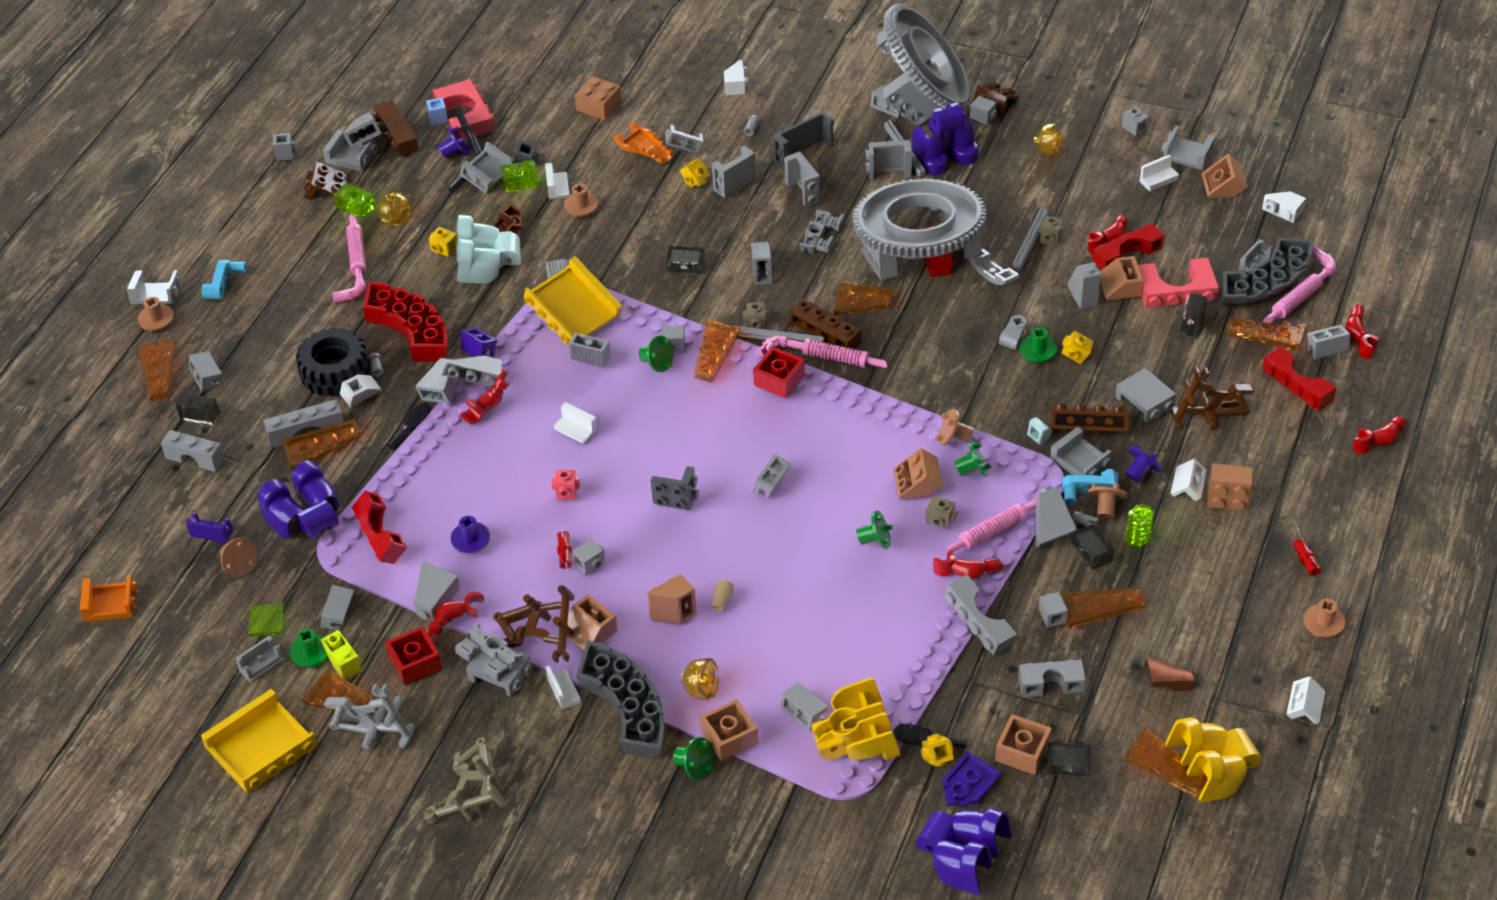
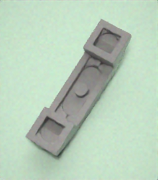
M981 248V255L967 258L977 272L993 284L1004 285L1020 278V275L1011 268L1004 270L993 262L990 253Z

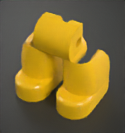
M873 677L839 689L831 699L834 711L830 714L829 718L811 724L819 754L824 759H838L848 754L850 760L856 761L882 755L885 760L901 756L881 695Z
M1193 717L1177 720L1165 742L1167 748L1188 745L1180 764L1182 766L1190 765L1187 770L1189 777L1204 774L1207 776L1208 780L1198 798L1201 803L1228 798L1236 793L1246 777L1247 769L1258 767L1262 760L1261 755L1245 730L1236 728L1226 731L1220 725L1200 723L1199 720Z

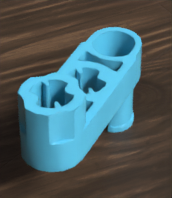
M218 260L212 283L202 285V298L222 300L229 274L231 272L246 273V261L231 262L230 260Z
M1106 469L1101 472V476H1065L1062 480L1065 505H1076V494H1088V489L1091 488L1092 484L1097 485V487H1113L1114 483L1118 484V473L1113 469Z

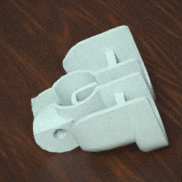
M458 215L456 230L458 241L457 262H459L458 282L489 283L498 277L499 268L504 265H520V238L517 234L509 231L499 232V229L494 226L473 223L472 216Z

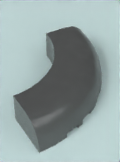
M1277 238L1276 247L1271 258L1257 265L1255 269L1247 271V269L1223 271L1221 304L1240 305L1254 303L1275 296L1290 287L1305 271L1312 256L1314 240Z
M587 640L576 675L579 687L602 696L619 713L622 722L620 745L623 754L650 758L659 756L664 741L665 724L662 704L654 684L648 678L645 671L637 663L635 664L628 659L624 653L620 654L607 645Z

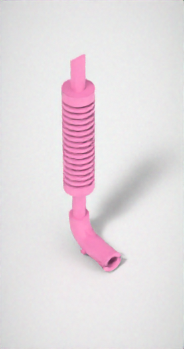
M349 215L350 225L347 226L346 232L351 273L356 276L355 287L332 292L335 304L349 300L353 301V299L363 294L366 287L363 280V275L367 269L362 227L357 224V219L353 215Z
M1316 246L1313 248L1311 258L1325 266L1323 271L1318 275H1310L1272 307L1273 312L1263 319L1264 322L1270 323L1277 317L1285 318L1323 286V280L1326 277L1332 276L1336 271V263L1330 254L1324 253Z
M784 336L768 337L759 349L762 357L772 346L791 347L802 350V354L806 356L810 355L811 357L824 358L829 361H838V363L856 365L861 368H866L867 364L887 368V363L884 360L869 357V352L844 348L843 346L826 344L815 340L812 341L811 339H805L803 343L789 340L788 337Z
M1036 497L1033 498V501L1022 507L1019 504H1015L959 535L960 540L949 545L948 551L953 553L962 547L969 550L1026 518L1025 513L1036 508Z

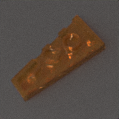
M1229 318L1225 334L1269 345L1281 346L1290 350H1299L1306 324H1299V327L1290 326V323L1282 322V325H1272L1271 322L1255 323L1254 320Z
M706 319L700 354L695 369L696 379L713 382L740 335V328Z
M174 338L137 347L151 401L166 398L170 395V375L174 356L173 348L175 346Z
M353 419L284 439L282 444L290 468L293 471L301 462L314 461L360 438L361 435L356 420Z
M1138 588L1060 593L1068 610L1066 623L1069 628L1145 608L1146 603Z
M1144 727L1124 758L1125 762L1199 798L1208 780L1205 774L1189 777L1187 770L1190 765L1182 766L1180 764L1183 756L1172 747L1167 748L1165 742L1146 727Z

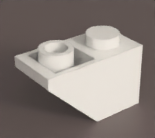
M742 60L737 61L724 71L725 95L745 94V87H748V78L746 77L747 69L743 67Z
M1291 191L1266 194L1262 210L1294 223L1304 212L1306 198Z
M358 374L342 382L340 395L351 408L380 393L382 389L372 376Z

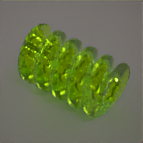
M1138 504L1128 513L1125 540L1132 546L1140 547L1147 544L1150 540L1154 513L1149 506Z

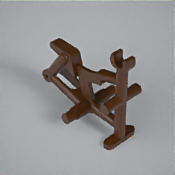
M1195 367L1193 369L1194 379L1191 385L1188 380L1182 382L1186 395L1179 408L1173 407L1171 410L1176 426L1180 429L1185 425L1182 418L1184 414H1202L1205 416L1211 430H1216L1218 428L1216 417L1237 414L1242 416L1248 415L1250 409L1247 406L1244 395L1253 394L1255 391L1250 384H1232L1227 391L1213 389L1212 385L1201 382L1202 379L1208 378V369L1204 368L1202 372H1199L1198 367ZM1197 389L1205 391L1198 393L1201 407H1197L1198 403L1194 395ZM1206 395L1211 396V397H1214V398L1209 402V400H1208V398L1206 397ZM1230 407H1240V408H1235V409H1223V408H1230Z
M559 585L557 590L562 595L561 601L542 603L526 594L523 597L526 605L504 613L496 612L493 619L499 624L507 638L503 640L508 643V647H521L525 637H540L545 643L558 644L557 651H554L552 654L554 662L559 663L561 655H563V660L568 662L570 656L566 652L567 636L571 637L574 634V631L568 626L569 601H573L575 595L564 585ZM561 609L560 617L556 616L553 618V623L559 628L558 636L550 635L545 629L536 628L539 617L545 621H550L551 615L548 611ZM528 618L526 626L518 627L514 632L510 624Z

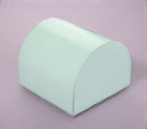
M1033 418L1029 422L1027 435L1041 445L1050 438L1052 429L1040 419Z

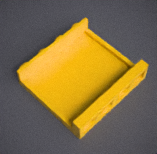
M576 256L570 259L569 265L532 290L528 287L525 288L524 301L526 304L531 306L536 311L538 317L543 318L548 327L555 331L561 341L568 346L574 333L590 336L619 317L622 310V305Z
M272 689L201 735L205 748L247 794L317 747L314 733L311 732L309 734L278 702L276 693Z

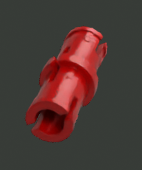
M560 531L557 533L558 546L556 548L559 555V566L562 569H566L565 562H567V568L569 569L572 566L570 534L567 531H563L564 537H562Z
M1301 538V541L1300 539L1295 540L1293 547L1299 554V560L1305 565L1309 575L1313 576L1314 573L1317 576L1320 574L1321 568L1314 558V552L1308 548L1306 541Z

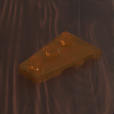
M840 282L834 306V315L890 308L893 289Z
M329 669L326 670L301 699L305 705L335 711V709L324 706L328 697H346L355 706L368 705L371 700H375L374 697Z

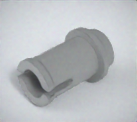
M752 115L748 118V123L743 131L747 136H752L756 127L760 125L759 116Z
M371 353L368 360L372 375L376 377L381 376L384 372L381 364L382 357L378 353Z
M1075 511L1073 516L1075 526L1079 524L1095 530V523L1098 522V517L1081 513L1082 511Z

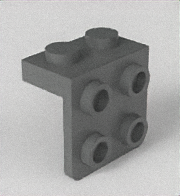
M686 467L682 480L652 476L650 482L653 503L659 506L691 510L694 500H697L699 496V489L696 488L698 476L695 475L694 467Z

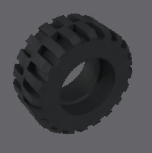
M330 328V330L322 329L318 333L314 332L310 335L311 337H306L303 340V344H300L296 352V363L302 384L308 390L314 391L318 395L340 396L342 382L358 374L368 375L370 365L365 343L356 333L350 330L348 332L344 328H340V330L336 328ZM343 359L336 364L323 365V363L329 360Z

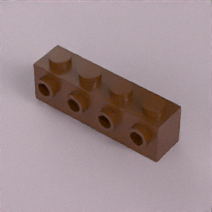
M393 100L374 105L375 113H372L376 123L378 122L381 132L385 133L386 140L391 142L393 151H397L400 157L419 151L417 137Z
M802 299L790 310V324L810 335L823 336L826 344L855 349L861 343V329L816 306L812 302Z
M1058 403L1055 406H1051V429H1075L1079 427L1082 430L1128 432L1129 411L1124 406H1113V409H1105L1103 405H1094V408H1086V405L1083 404L1067 407V404Z

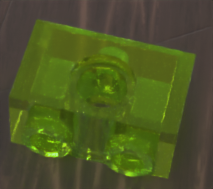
M534 160L500 166L505 193L539 186Z
M345 183L333 194L336 208L362 219L376 207L373 193Z

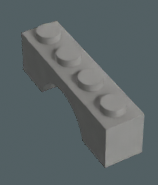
M337 399L263 420L271 448L290 443L292 436L305 427L316 426L324 429L326 432L345 427Z
M965 575L948 584L944 594L945 599L958 612L959 617L969 625L972 633L978 636L983 646L994 656L1012 646L1017 634L1005 619L995 620L988 618L977 609L975 600L979 588L968 575Z

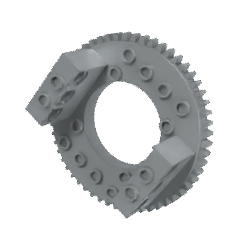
M902 3L890 7L884 14V30L876 35L877 45L882 48L885 55L893 58L894 62L900 66L904 73L883 88L884 99L893 109H897L904 118L909 119L917 127L932 117V110L936 108L946 109L948 104L956 102L960 104L962 109L967 107L971 101L969 80L959 58L945 37L925 16L914 10L913 7L910 8L909 5L906 6V4ZM930 59L932 64L938 67L941 77L936 75L926 65L925 62Z
M933 178L896 181L894 184L889 183L888 186H882L881 189L877 188V191H871V194H867V198H862V201H859V205H856V209H854L853 225L857 237H860L862 241V254L880 280L898 276L897 257L908 259L927 258L944 255L955 250L961 251L964 259L981 255V233L987 221L986 205H984L982 198L975 194V191H970V188L966 189L964 185L960 186L959 183L954 184L953 181L947 182V180L941 181L940 179L933 180ZM930 207L934 211L939 209L944 211L945 222L936 227L914 230L893 224L891 217L908 208Z

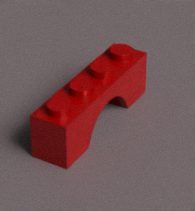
M1152 223L1142 226L1137 230L1094 248L1092 262L1100 270H1103L1116 258H1121V255L1130 251H1140L1149 255L1163 248L1164 234Z
M1281 346L1265 356L1262 370L1304 400L1309 406L1319 411L1334 401L1336 387L1323 377L1311 379L1297 374L1292 367L1294 356Z
M364 491L352 506L355 517L368 538L376 558L382 563L395 564L407 549V546L401 534L387 530L384 531L383 516L386 506L381 496Z

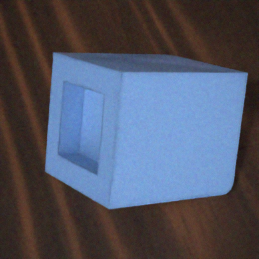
M443 97L427 100L431 126L447 124V113Z

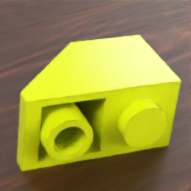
M339 630L320 639L333 667L344 681L362 671L358 655Z

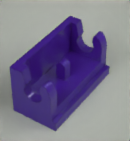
M477 327L461 330L460 349L473 357L486 356V352L490 350V357L493 358L498 340Z
M192 513L193 521L192 519H187L186 521L190 537L227 543L234 529L229 519H224L225 524L201 520L197 513Z

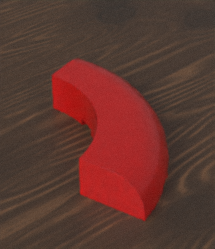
M368 282L363 305L366 323L385 325L400 332L410 343L413 362H434L446 356L448 345L447 330L443 319H441L437 309L432 304L427 303L422 296L415 292L413 294L407 292L403 287L398 289L390 287V284Z

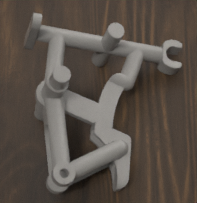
M374 684L372 694L380 697V699L371 700L368 705L355 706L346 697H328L324 703L326 708L335 709L329 728L334 731L342 729L365 733L362 744L364 749L370 748L377 733L381 731L400 732L402 737L399 741V747L404 749L408 746L415 730L414 724L410 723L406 726L398 713L403 701L402 697L396 696L392 702L388 695L390 688L387 684H384L382 689L377 684ZM376 712L373 718L368 713ZM341 720H346L351 722H357L359 724L351 725L340 722Z

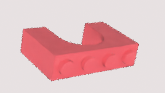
M470 79L433 90L434 99L443 97L446 111L456 108L459 104L461 107L473 109L465 114L475 136L494 131L493 124L495 123V118L493 114H490L488 105L484 104L481 94L479 95L477 86L473 85ZM457 117L449 119L450 126L453 128L458 126L460 128L458 133L463 140L468 139V134L464 133L465 131H463Z
M1208 258L1190 259L1188 273L1191 283L1184 286H1172L1163 282L1159 277L1155 263L1138 265L1143 278L1141 297L1145 308L1217 301L1219 287Z

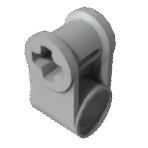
M1015 315L1010 319L1000 335L999 345L1018 350L1026 334L1024 328L1027 321L1025 317Z

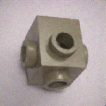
M1045 216L1043 223L1040 222L1038 233H1041L1040 243L1058 246L1060 237H1063L1065 227H1062L1063 219Z
M765 302L746 303L747 311H743V322H747V327L766 329L765 321H769V310H765Z
M932 496L926 509V523L948 529L951 522H955L957 517L955 502Z

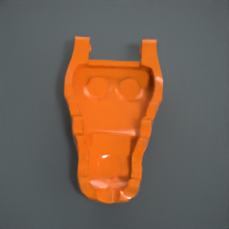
M632 122L629 125L632 133L626 138H623L620 134L613 136L614 141L623 150L652 158L660 164L668 162L673 157V150H669L664 146L663 141L660 140L659 136L656 137L655 132L653 133L651 129L640 127L636 122Z

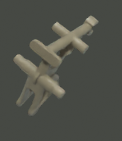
M484 737L479 738L476 744L464 754L461 751L455 753L453 770L457 776H461L456 789L450 792L444 807L437 809L435 806H429L426 808L429 816H425V820L429 824L437 822L438 817L461 811L465 818L470 820L474 814L469 808L494 800L499 807L505 806V800L501 796L504 788L495 776L496 772L493 767L492 754L494 750L491 746H487V740ZM479 751L478 755H475L468 763H465L467 759ZM475 766L477 770L473 771L471 768ZM483 780L481 796L463 801L461 797L464 794L468 781Z

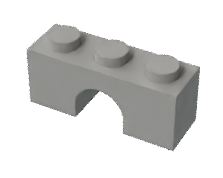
M170 430L161 442L166 459L182 463L187 455L197 461L199 468L216 472L225 459L221 443Z
M1082 660L1049 661L1046 663L1019 665L1018 680L1022 697L1043 696L1044 684L1050 681L1060 684L1063 694L1082 693L1085 690L1086 679Z

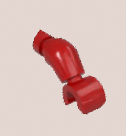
M1118 215L1110 228L1102 232H1089L1088 252L1093 254L1094 248L1125 235V228L1129 220L1125 216Z
M1354 304V310L1350 313L1345 329L1350 333V338L1357 344H1360L1357 349L1359 355L1369 359L1380 339L1367 333L1362 322L1365 309L1360 304Z
M502 369L494 382L496 385L488 389L476 402L472 399L466 401L470 408L466 412H462L460 416L470 425L477 424L483 418L484 412L500 404L503 399V390H506L509 386V382L505 380L509 373L507 370Z
M1396 415L1388 425L1372 432L1364 428H1358V437L1353 440L1354 452L1359 454L1367 453L1371 450L1372 443L1375 446L1392 444L1399 438V433L1407 422L1403 417Z
M950 551L947 552L946 560L933 557V572L942 577L950 576L954 573L960 577L968 575L971 580H975L985 575V572L990 574L1004 570L999 558L994 560L989 558L983 562L962 559L955 561V555Z
M477 591L470 592L465 596L463 603H461V600L444 602L435 611V621H431L427 627L429 629L427 634L433 644L444 630L443 626H446L448 622L451 623L453 619L464 616L465 612L470 617L478 618L477 609L471 608L470 605L473 602L482 603L485 601L482 593Z

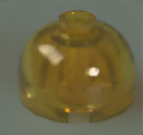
M1057 122L1043 125L1038 130L1037 137H1034L1035 147H1038L1044 156L1059 157L1062 155V153H1058L1059 148L1062 149L1061 131L1056 129V126H1059Z
M389 192L379 199L377 215L381 222L385 221L387 225H399L406 222V218L409 217L410 219L412 207L409 199L404 194Z
M712 658L694 659L689 662L681 675V683L687 694L695 699L710 700V698H714L716 695L719 677H715L714 670H718V667Z

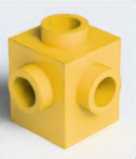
M700 158L691 161L679 170L690 188L695 185L700 187L707 182L705 179L710 176L707 167Z
M438 227L429 237L431 250L435 253L449 257L457 249V235L454 232Z
M1074 331L1070 336L1067 335L1064 338L1062 354L1081 364L1090 354L1094 341Z
M933 734L927 737L928 740L922 741L923 748H921V754L928 763L937 767L947 764V761L954 760L952 753L954 751L953 745L948 738L940 736V734Z

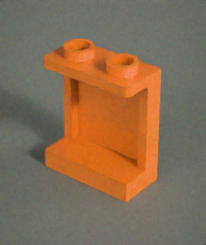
M127 575L126 582L93 585L91 578L82 579L80 612L84 622L133 617V609L137 607L134 595L138 592V586L136 581L133 582L132 576Z

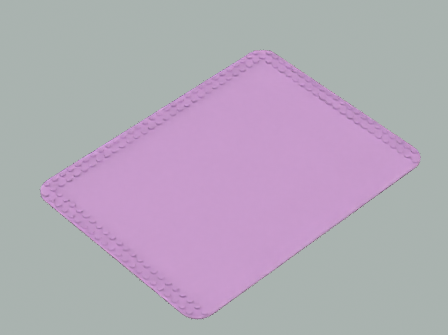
M607 289L622 305L621 314L590 335L591 337L610 341L611 357L605 367L602 368V366H595V364L571 360L569 346L561 341L558 334L548 327L543 318L538 317L536 311L531 306L525 304L495 338L498 341L493 358L502 360V369L509 372L505 378L509 382V386L506 390H503V399L500 404L484 412L483 418L477 424L470 425L460 416L462 412H466L470 408L466 401L472 399L476 402L491 387L459 379L452 403H438L431 410L426 418L338 516L339 525L331 530L327 529L318 542V560L328 573L415 613L414 600L423 562L458 575L460 589L450 601L461 600V603H463L465 596L475 591L482 593L485 601L482 603L473 602L470 605L471 608L477 609L478 618L470 617L465 612L464 616L453 619L451 623L448 622L446 625L466 635L467 630H473L475 624H480V629L491 635L494 633L501 639L507 638L499 624L493 619V616L496 612L504 613L526 605L523 600L526 594L542 603L561 601L562 595L557 590L559 585H564L575 595L574 600L569 601V612L575 603L589 594L616 616L617 632L602 644L611 647L620 654L624 653L628 659L635 664L637 663L645 671L658 692L666 726L693 738L704 737L700 727V716L738 699L758 728V744L733 756L824 797L835 800H852L873 791L882 781L895 758L885 760L882 755L856 761L850 760L848 754L833 760L822 758L819 754L813 731H808L780 708L782 692L799 682L828 706V710L822 714L825 719H828L834 711L831 699L839 689L873 677L881 695L892 731L900 723L917 725L974 635L969 625L959 617L958 612L946 601L944 596L948 584L961 577L954 573L945 577L936 575L933 572V557L946 560L949 545L960 540L959 535L1015 504H1019L1021 507L1033 501V498L1038 496L1043 488L1051 486V489L1058 487L1062 495L1064 475L1058 464L1051 458L974 428L971 438L967 443L952 437L950 442L944 446L939 443V440H936V435L939 434L944 420L940 415L806 364L805 376L786 399L754 386L753 369L763 358L759 353V346ZM662 325L684 326V352H673L672 367L665 372H656L650 367L648 362H641L639 359V349L642 346H648L651 339L662 332ZM490 350L486 352V356L490 357ZM565 402L596 417L597 431L585 443H581L554 429V425L562 418L561 406ZM970 441L975 443L980 441L982 447L979 450L985 458V463H991L992 468L988 469L989 475L987 477H984L979 469L961 476L955 466V460L971 453L969 448ZM920 448L936 456L943 486L929 497L900 499L898 497L893 468ZM776 454L791 462V466L773 491H771L769 497L765 498L766 492L761 489L756 494L753 492L756 479L773 455ZM686 467H694L695 475L698 476L696 488L699 489V496L697 500H694L691 510L659 506L653 503L650 482L652 476L682 480ZM556 470L576 471V478H580V489H577L576 500H556L555 489H552L551 485L552 478H555ZM364 491L381 496L386 506L383 516L384 531L387 530L401 534L407 546V549L395 564L382 563L376 558L368 538L355 517L352 506ZM932 496L955 502L957 517L955 522H951L948 529L926 523V509ZM1036 508L1025 513L1026 518L971 549L967 550L962 547L953 552L955 561L962 559L983 562L985 559L992 558L994 560L999 558L1002 562L1003 571L990 574L985 572V575L980 576L979 579L972 580L979 588L975 604L984 616L991 608L1036 536ZM876 510L883 515L887 525H893V529L889 530L891 545L887 549L882 548L878 540L861 545L857 538L856 529L872 524L871 515ZM470 515L477 522L482 523L488 528L490 541L486 547L478 552L460 553L451 543V533L459 525V520L462 517ZM561 531L562 537H564L563 531L569 532L572 551L592 539L596 544H600L603 547L605 563L600 568L585 575L574 565L571 553L572 566L568 569L567 562H565L566 569L560 568L559 555L556 550L558 546L557 533ZM682 574L695 588L697 614L681 624L652 621L649 618L647 592L665 583L670 578ZM719 580H727L734 585V593L723 611H716L711 607L715 584ZM561 609L548 611L551 615L550 621H545L539 617L536 628L545 629L550 635L558 636L559 628L553 623V618L556 616L560 617ZM528 618L511 623L510 625L514 632L518 627H525ZM525 637L521 647L513 648L530 655L531 665L546 671V666H550L553 674L566 669L573 684L579 686L576 675L583 651L569 639H566V652L570 656L568 662L563 660V655L559 657V663L554 662L552 654L554 651H557L558 644L545 643L540 637ZM895 739L900 751L905 743Z

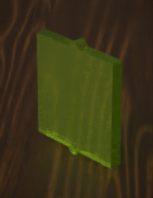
M284 604L250 606L249 637L262 635L267 637L268 635L283 634Z

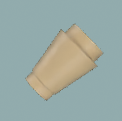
M719 580L715 584L711 606L714 610L723 611L734 593V585L731 582Z

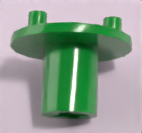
M1042 327L1034 328L1031 331V336L1026 337L1020 343V352L1030 363L1049 361L1055 356L1057 351L1055 342L1048 337L1047 330Z
M655 336L651 339L648 346H642L639 349V359L641 362H648L654 371L665 372L672 367L673 347L670 339L665 336Z
M970 441L969 448L971 453L954 461L961 476L976 469H979L984 477L989 475L988 469L992 468L991 463H985V458L979 450L982 447L980 441L977 443Z
M876 510L871 515L872 524L856 529L857 538L861 545L878 540L881 547L887 549L891 545L889 530L893 529V525H887L883 515Z
M309 628L298 632L297 639L290 647V658L293 663L300 667L308 668L325 662L328 655L320 640L324 636L315 634L314 630Z
M695 737L686 747H678L674 751V763L677 766H684L688 776L694 780L703 779L714 769L712 766V746L704 737Z

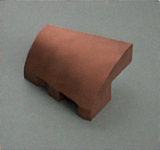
M509 202L500 211L499 217L491 226L498 228L499 232H513L520 238L524 211Z
M1146 657L1151 687L1171 686V691L1193 690L1194 678L1191 671L1152 657Z

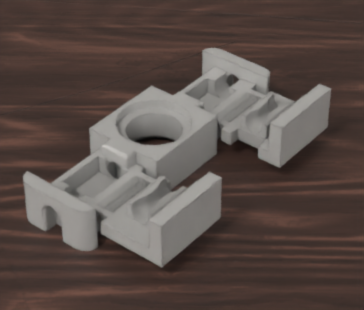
M816 210V219L814 222L810 221L805 231L804 243H799V250L802 252L806 250L811 254L815 253V250L828 253L833 244V236L823 240L825 226L827 229L834 228V230L839 231L844 222V214L837 218L832 217L830 212ZM812 230H818L819 232H818V233H812L811 231H812Z
M475 624L473 630H467L466 638L455 646L456 654L468 662L471 661V655L476 649H480L493 658V661L485 663L483 667L484 673L496 681L499 680V674L506 670L508 665L509 670H513L523 662L522 652L517 654L508 648L506 641L494 633L489 635L481 630L480 624ZM497 644L499 645V648L491 649L489 648V646Z

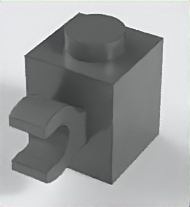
M519 139L514 156V164L530 168L531 162L534 161L535 164L543 166L545 154L535 152V143Z

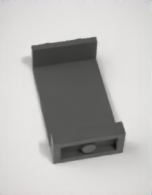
M822 111L773 135L774 162L785 170L784 157L800 152L822 140L829 147H833V119Z

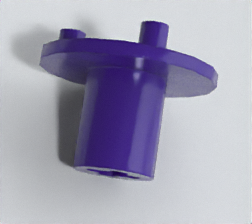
M452 126L448 127L451 137L438 145L443 156L448 158L459 150L466 156L470 155L469 149L472 146L470 143L465 144L463 138L458 133L460 128L458 126L455 128Z
M1135 445L1128 450L1135 460L1125 474L1133 481L1140 483L1149 469L1161 472L1162 467L1155 460L1157 457L1155 453L1149 456L1139 450L1140 447L1138 445Z
M470 515L462 517L459 520V525L451 533V543L460 553L478 552L486 547L490 541L488 528L482 523L477 522Z

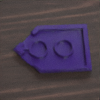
M967 751L942 779L947 807L978 803L1003 773Z

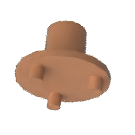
M584 184L574 185L572 187V194L564 201L566 212L572 215L573 218L588 216L594 213L599 205L597 197L589 193L587 186Z
M148 297L144 300V309L137 318L139 325L143 329L153 333L154 331L164 329L172 323L174 313L169 306L160 304L157 297Z
M951 409L947 414L942 413L941 418L944 420L939 434L936 435V440H939V443L944 446L950 442L952 437L967 443L971 438L973 427L958 422L959 412L956 409Z
M1114 483L1113 487H1097V485L1092 484L1091 488L1088 489V495L1098 499L1097 516L1101 518H1114L1116 500L1127 498V492L1119 489V484Z
M245 538L231 540L221 550V565L224 571L231 576L241 577L247 575L257 564L258 553L254 543Z
M1326 598L1322 599L1319 604L1307 609L1304 614V624L1315 637L1330 638L1339 635L1345 628V618L1343 613L1337 609L1336 602Z

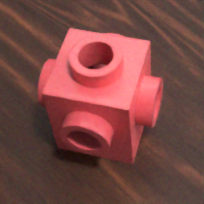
M556 470L555 478H552L551 482L552 489H555L556 500H576L577 489H580V478H576L575 470Z

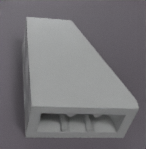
M368 112L354 119L343 134L352 149L382 133L373 116Z
M769 242L751 243L754 285L772 284Z
M1094 262L1077 266L1067 283L1080 310L1098 306L1101 274Z
M440 358L415 386L422 401L443 404L452 403L459 379L443 376L442 372L447 361L453 359Z
M1051 486L1043 488L1036 497L1037 548L1070 536L1077 530L1058 487L1051 489Z
M422 563L414 600L416 614L420 618L435 621V611L444 602H450L460 589L458 575L429 563Z

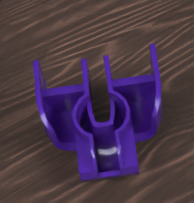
M957 102L948 104L944 110L941 108L932 110V118L929 121L928 127L934 137L928 136L921 126L913 130L911 149L928 174L940 175L948 169V156L944 148L953 160L961 165H970L978 160L979 147L975 142L974 125Z
M313 461L301 462L292 473L295 494L307 509L303 510L293 500L288 488L278 479L267 481L259 489L258 500L263 517L274 531L283 538L292 536L288 524L293 516L298 528L306 532L311 539L319 537L321 535L320 531L325 528L331 530L339 525L335 511L325 500V498H329L338 510L340 506L337 495L330 483L324 478L321 468Z
M989 808L985 812L960 810L953 817L945 812L935 811L931 814L916 839V846L918 849L934 854L935 870L943 882L954 888L979 895L981 890L976 865L988 869L992 868L991 857L997 858L999 856L995 835L1011 839L1012 830L1008 813L994 808Z

